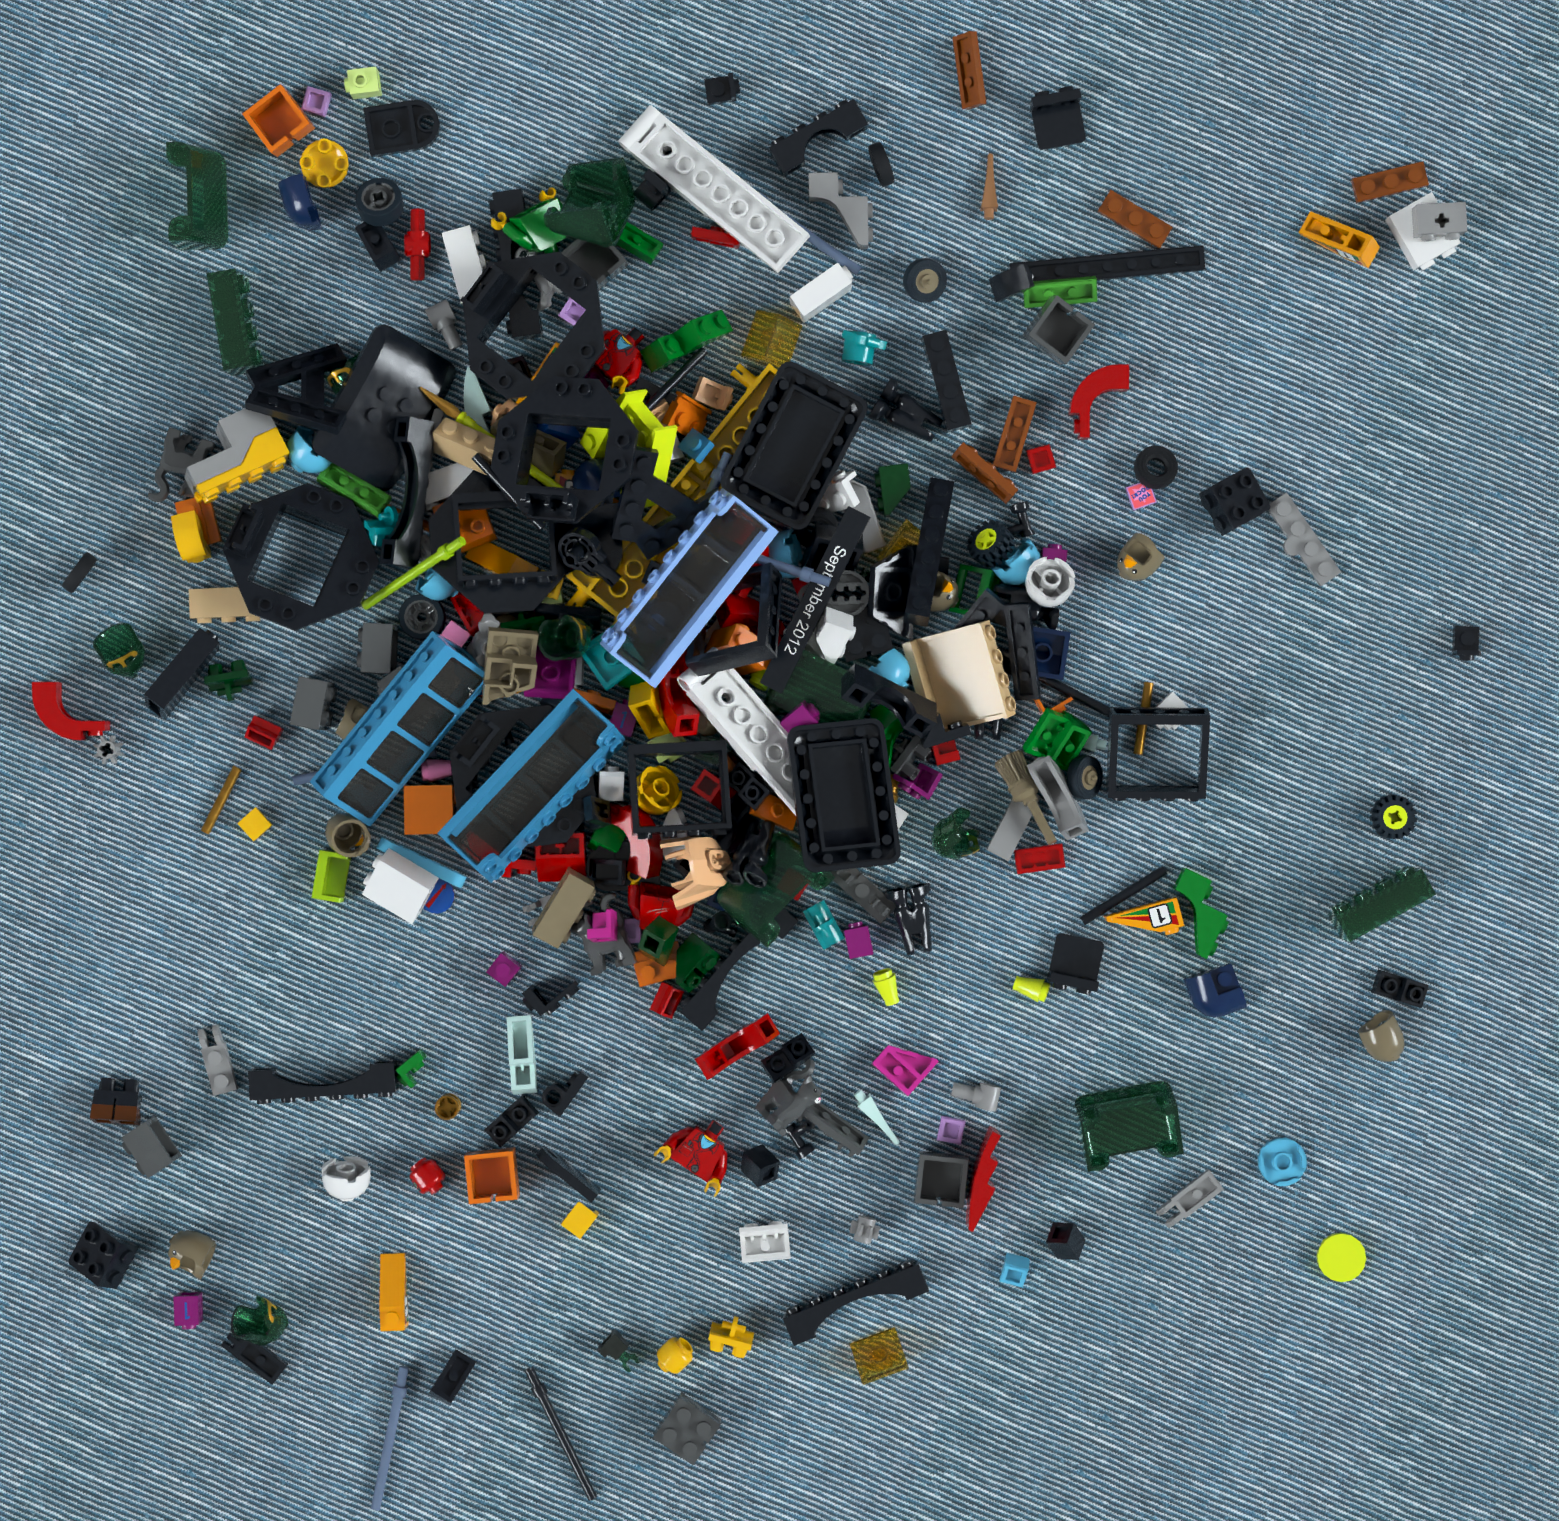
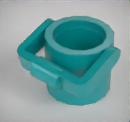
M844 330L842 333V337L845 339L842 361L849 364L871 366L874 349L885 350L888 341L880 339L871 333Z

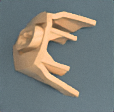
M682 837L660 841L661 849L685 845L684 849L669 853L665 856V860L676 858L677 860L686 859L689 861L690 872L685 879L671 883L672 887L681 890L672 896L677 910L713 895L719 887L727 883L723 878V872L731 863L730 857L726 851L721 850L715 839L711 837Z

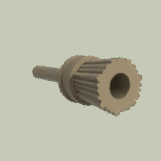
M1017 750L1007 754L995 762V768L1009 788L1007 790L1011 793L1013 801L1023 802L1024 806H1028L1047 844L1055 843L1057 840L1036 802L1038 800L1036 795L1039 792V788L1029 773L1023 752Z

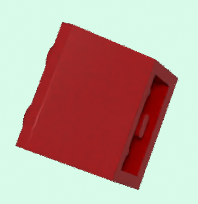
M574 832L570 839L564 843L535 846L538 882H558L562 879L568 867L587 877L586 832Z

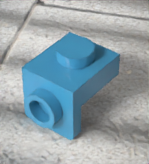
M692 428L678 445V448L690 459L700 464L715 445Z

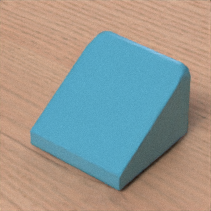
M1007 1253L999 1282L1023 1288L1029 1270L1030 1259Z

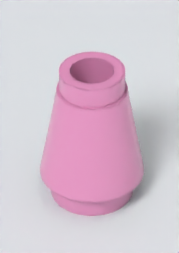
M426 759L420 765L422 781H429L430 783L452 776L450 760Z

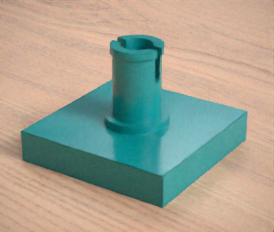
M601 633L578 651L604 689L608 691L633 673V671L611 655L600 644L603 635ZM627 635L618 651L641 667L646 661Z

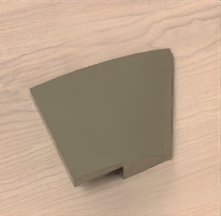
M488 628L482 705H488L490 701L504 696L507 698L519 691L524 692L534 688L537 672L535 657L538 631Z

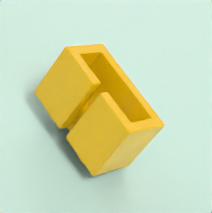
M647 682L630 686L628 707L648 739L671 733L663 717L658 688H654Z

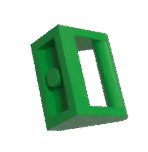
M960 564L956 578L959 601L954 608H950L948 611L965 615L968 611L959 608L968 571L982 575L976 600L985 589L989 588L993 591L994 585L1000 584L1001 579L996 576L993 570Z

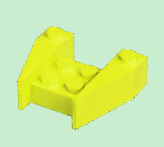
M646 389L624 392L615 401L639 431L637 446L658 450L659 454L653 475L666 483L678 427L676 425L663 427L643 403L648 392ZM587 427L580 444L592 459L605 457L609 429ZM646 500L645 507L656 505L651 500Z

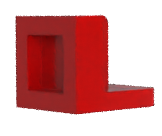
M955 740L931 747L936 766L961 760Z

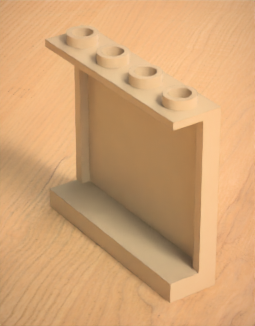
M990 620L917 638L902 644L910 667V675L915 692L937 704V712L940 713L944 729L948 728L947 724L961 720L962 724L967 723L969 726L1001 718L1006 719L1016 714V702L1010 695L1008 687L1009 678L1003 670L1002 653L997 649L995 642L996 632L990 624Z

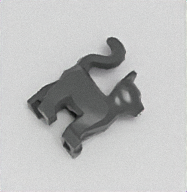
M169 427L164 440V451L160 459V465L155 471L154 478L160 488V492L148 493V498L154 502L165 500L170 490L164 475L167 472L185 475L188 466L207 458L208 452L214 450L215 443L202 439L194 453L187 452L185 448L188 444L192 443L193 437L184 434L180 437L181 431ZM185 480L180 487L178 495L183 496L185 500L187 497L195 498Z
M613 892L605 893L601 897L599 904L602 912H606V909L610 908L617 912L618 941L592 942L587 939V929H593V913L591 910L587 911V914H584L578 923L574 922L571 926L572 932L582 938L584 950L592 961L591 976L601 974L606 970L605 954L614 952L617 957L615 960L616 968L622 965L625 967L637 962L634 948L628 940L625 919L621 911L609 906V902L617 897Z
M811 1058L804 1062L806 1065L805 1069L792 1071L783 1079L773 1083L768 1092L755 1106L758 1112L765 1119L767 1118L769 1123L782 1137L786 1134V1127L799 1118L807 1107L821 1102L823 1089L817 1087L812 1081L811 1075L814 1072L815 1063ZM804 1079L798 1092L795 1093L792 1087L793 1081ZM778 1107L773 1113L770 1114V1110L772 1108Z

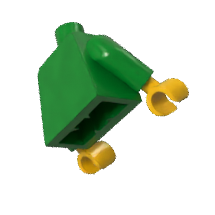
M549 187L547 194L544 190H541L539 194L540 202L509 218L510 222L508 223L506 222L507 217L505 213L499 212L497 217L502 222H497L492 218L491 226L495 230L503 229L502 231L509 238L530 252L544 251L545 254L560 252L556 243L567 237L568 211L558 198H554L556 190L553 187Z

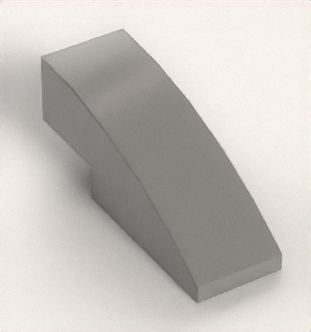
M1036 795L1037 798H1038V800H1037L1036 802H1037V804H1038V802H1039L1041 796ZM1011 799L986 850L1009 862L1032 816L1028 806H1024L1023 802H1014Z

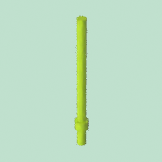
M460 536L451 543H445L440 546L436 553L362 601L363 609L368 610L440 561H446L454 556L455 551L466 545L465 538Z

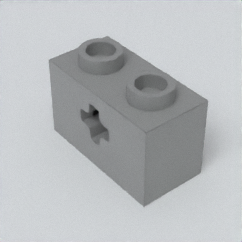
M1466 202L1415 205L1412 208L1413 238H1421L1423 242L1434 241L1436 237L1445 236V240L1460 239V236L1467 232ZM1438 218L1440 222H1444V225L1441 227L1439 223H1435V220Z

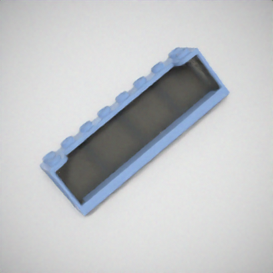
M723 488L711 496L709 499L710 504L705 511L701 510L695 516L694 524L690 530H685L680 535L679 543L675 549H671L665 554L663 558L664 563L659 569H654L647 579L649 582L643 589L640 588L636 591L630 606L621 610L617 616L618 621L612 628L609 627L601 637L602 641L600 644L611 655L654 688L657 687L779 532L736 496Z

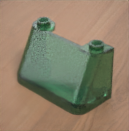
M166 142L168 161L175 167H185L187 173L188 215L177 216L170 221L168 227L169 241L179 250H211L224 247L228 242L227 169L224 157L217 151L187 143Z
M624 158L569 164L566 173L562 177L563 186L569 193L561 211H558L556 207H549L544 214L546 227H549L552 232L599 246H616L635 205L634 189Z
M804 650L783 694L770 688L763 701L774 715H779V713H789L805 700L808 704L812 703L820 713L818 715L820 717L818 724L864 719L871 705V702H869L863 708H860L841 699V678L848 670Z
M778 832L773 835L768 863L765 867H761L768 877L765 887H754L745 879L742 885H733L727 882L717 895L719 905L731 918L766 948L773 943L780 932V927L774 918L805 885L808 884L814 890H821L835 878L830 871L819 873L808 871L803 864L800 845L784 832Z
M1156 1081L1086 1094L1075 1100L1076 1115L1088 1172L1105 1169L1110 1164L1109 1156L1152 1148H1157L1158 1153L1167 1158L1184 1154L1178 1106L1171 1086L1167 1082Z

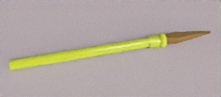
M420 387V390L446 415L455 419L456 422L496 438L478 425L469 415L467 416L466 412H461L453 404ZM531 464L529 474L546 487L564 488Z

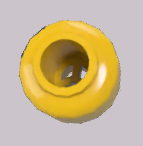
M682 1337L670 1338L657 1351L658 1366L666 1373L678 1374L692 1361V1346Z

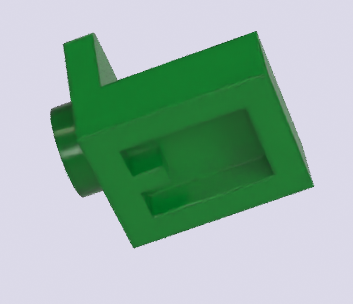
M421 1049L396 1069L398 1072L396 1077L405 1087L408 1085L410 1088H413L417 1084L409 1071L411 1070L414 1074L425 1065L423 1060L427 1056Z

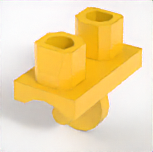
M736 1316L733 1317L732 1323L723 1321L722 1324L712 1322L708 1337L710 1350L722 1352L725 1344L733 1346L732 1355L744 1358L747 1351H751L754 1332L747 1331L746 1326L737 1324L739 1317Z

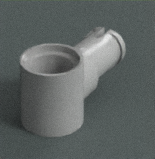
M447 299L425 309L433 328H437L438 332L441 331L450 350L463 345L454 326L456 317Z
M954 1082L951 1096L972 1101V1104H975L977 1108L996 1112L1001 1087L987 1083H980V1085L974 1087Z

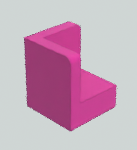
M610 908L606 909V912L593 913V929H587V939L592 942L618 941L617 912Z

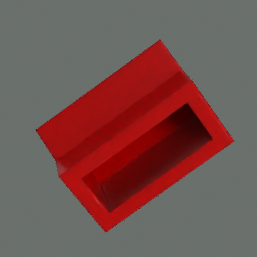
M254 715L244 737L272 750L277 744L284 728Z
M662 981L649 1010L672 1019L684 991Z

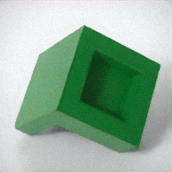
M611 824L594 830L586 847L595 851L600 845L617 853L626 834L621 828Z

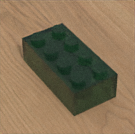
M236 268L206 273L223 370L231 376L246 374V370L263 364L261 350H257L256 341L259 340L258 330L256 326H253L251 318L255 316L253 303L249 302L247 293L251 292L249 280Z
M1405 866L1395 872L1397 876L1390 879L1386 877L1374 883L1375 888L1372 890H1361L1353 895L1354 899L1346 903L1342 901L1331 907L1333 911L1328 913V916L1340 938L1351 942L1435 896L1436 893L1421 868Z

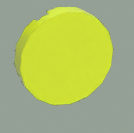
M1342 1232L1331 1234L1323 1239L1316 1255L1317 1263L1322 1273L1331 1280L1338 1282L1351 1281L1359 1276L1366 1262L1365 1249L1360 1241L1352 1235Z

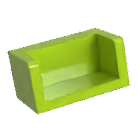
M319 850L311 898L338 903L344 902L351 857H345L335 851Z

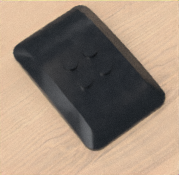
M385 324L376 326L330 406L346 411L347 420L338 435L317 430L312 439L314 452L380 490L392 489L405 470L398 442H394L396 417H413L431 421L434 409H439V407L420 390V387L445 399L456 375L454 365L393 327Z
M783 363L774 376L722 476L721 488L730 492L750 507L793 529H804L810 523L867 413V403L860 396L797 363Z
M869 718L793 727L787 735V744L804 867L810 872L819 873L895 863L900 857L901 849L883 724L877 719Z

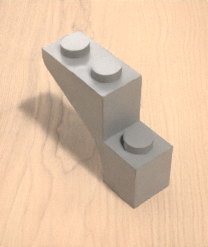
M838 172L809 173V202H822L832 206L840 215L858 248L868 249V242H873V227H868V218H873V205L868 203V196L838 197V194H843V179H838Z
M1050 756L1039 757L1033 763L1027 765L1029 773L1046 800L1059 832L1066 840H1070L1088 832L1089 829L1081 806L1073 798L1067 786L1064 772Z

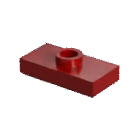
M692 226V240L738 249L740 246V242L730 234L724 233L725 230L723 228L711 226L709 230Z
M458 592L450 600L469 634L474 637L475 633L479 631L478 623L484 613Z
M1062 843L1014 850L1017 874L1066 868Z

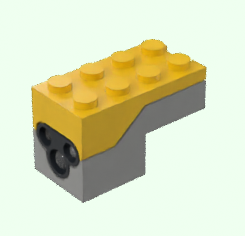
M245 408L218 420L215 432L224 451L188 466L184 478L197 503L204 501L207 504L216 500L218 494L224 491L229 494L238 490L240 484L246 481L250 484L262 478L261 474L268 471L271 473L280 471L284 468L283 464L287 462L290 452L271 416Z

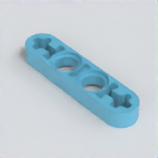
M381 837L376 847L384 853L390 848L438 878L462 888L467 878L465 875L387 838Z

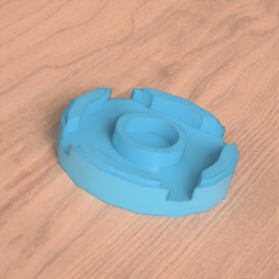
M1277 1137L1267 1141L1260 1149L1258 1155V1168L1261 1175L1268 1182L1277 1186H1289L1296 1183L1307 1167V1157L1303 1148L1294 1140L1286 1137Z

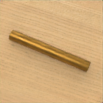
M1144 682L1140 707H1150L1154 683ZM1137 725L1133 754L1143 755L1147 725Z
M233 765L201 828L202 832L210 834L242 769Z

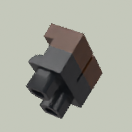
M101 1078L99 1090L94 1089L90 1119L94 1123L116 1124L117 1122L123 1125H140V1105L143 1097L139 1093V1082L135 1079H124L123 1091H115V1079Z

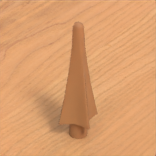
M991 153L987 157L986 180L980 211H984L985 220H993L994 212H997L998 208L993 154Z

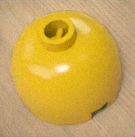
M661 765L657 767L649 766L637 776L638 807L642 811L653 815H661L674 809L680 803L682 797V789L679 791L677 785L679 783L678 777L670 769Z

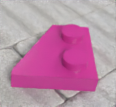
M887 1045L871 1064L900 1091L909 1096L939 1061L935 1058Z

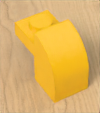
M195 510L171 516L174 538L182 560H187L188 563H199L204 559L211 558V550L204 539L202 524Z

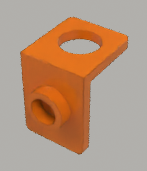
M1069 697L1050 709L1061 713L1063 710H1066L1064 705L1071 702L1073 698ZM1040 699L1034 700L1039 711L1043 714L1045 708Z

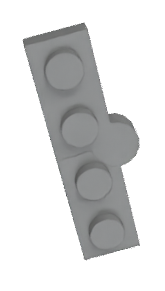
M1284 493L1271 502L1268 512L1287 538L1283 544L1284 552L1289 556L1299 554L1319 586L1324 585L1340 574V569L1288 493Z

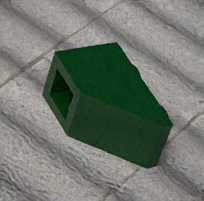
M908 463L881 466L878 468V473H874L875 486L881 489V497H877L878 510L884 513V517L890 516L911 488Z
M658 916L644 929L638 948L645 956L665 966L679 927Z
M693 932L677 949L676 983L688 993L700 984L702 978L716 965L721 957Z

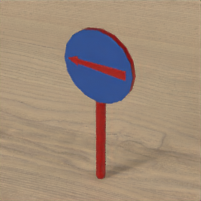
M439 878L424 909L430 913L437 914L449 909L455 895L451 884Z

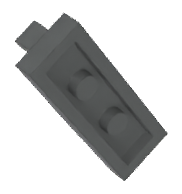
M856 868L830 871L827 874L880 924L896 908V904L888 900L885 894Z
M821 1102L807 1107L798 1118L799 1122L803 1118L811 1121L812 1128L816 1125L825 1135L840 1142L837 1147L838 1150H841L843 1146L850 1149L848 1157H852L854 1154L859 1155L869 1139L868 1136Z

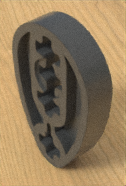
M844 570L835 588L836 592L843 591L844 587H848V591H855L856 586H859L860 590L865 592V595L861 596L860 600H857L856 596L848 597V601H844L842 596L836 597L835 602L830 598L826 607L852 616L859 614L868 604L869 586L866 580L854 571ZM809 583L800 588L798 592L799 601H801L802 595L805 593Z

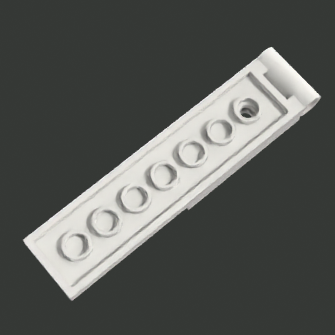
M652 105L646 108L618 140V143L628 153L632 154L637 161L653 171L670 188L703 215L711 218L775 272L778 273L810 237L807 231ZM668 151H672L671 154L665 155Z
M712 647V648H711L709 651H707L706 653L713 652V651H717L718 649L715 648V647ZM690 668L684 671L677 678V681L681 688L687 692L686 695L752 771L756 770L796 816L787 744L788 732L782 727L780 721L734 668L699 677ZM721 696H724L727 702H724Z

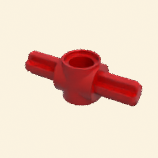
M420 208L411 209L410 231L404 236L405 256L410 258V279L413 281H423L425 279V258H428L431 254V237L428 232H425V210Z

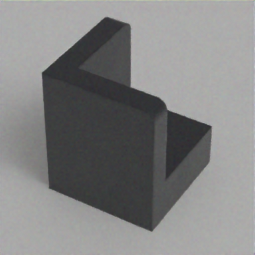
M759 1145L743 1152L741 1171L757 1187H760L777 1179L780 1161L764 1145Z
M1053 1222L1046 1240V1244L1056 1258L1079 1260L1085 1243L1084 1236L1074 1223Z

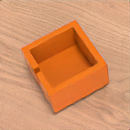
M281 84L242 113L268 150L276 157H279L294 145L292 142L294 138L299 141L315 129L289 91Z
M515 1147L467 1152L464 1155L469 1204L491 1202L494 1198L493 1194H497L495 1196L496 1202L518 1200L520 1189Z

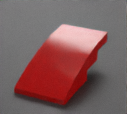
M989 1126L980 1145L971 1173L967 1196L966 1224L968 1230L972 1232L996 1189L993 1182L989 1179L998 1164L996 1156L992 1155L1001 1135L997 1129Z

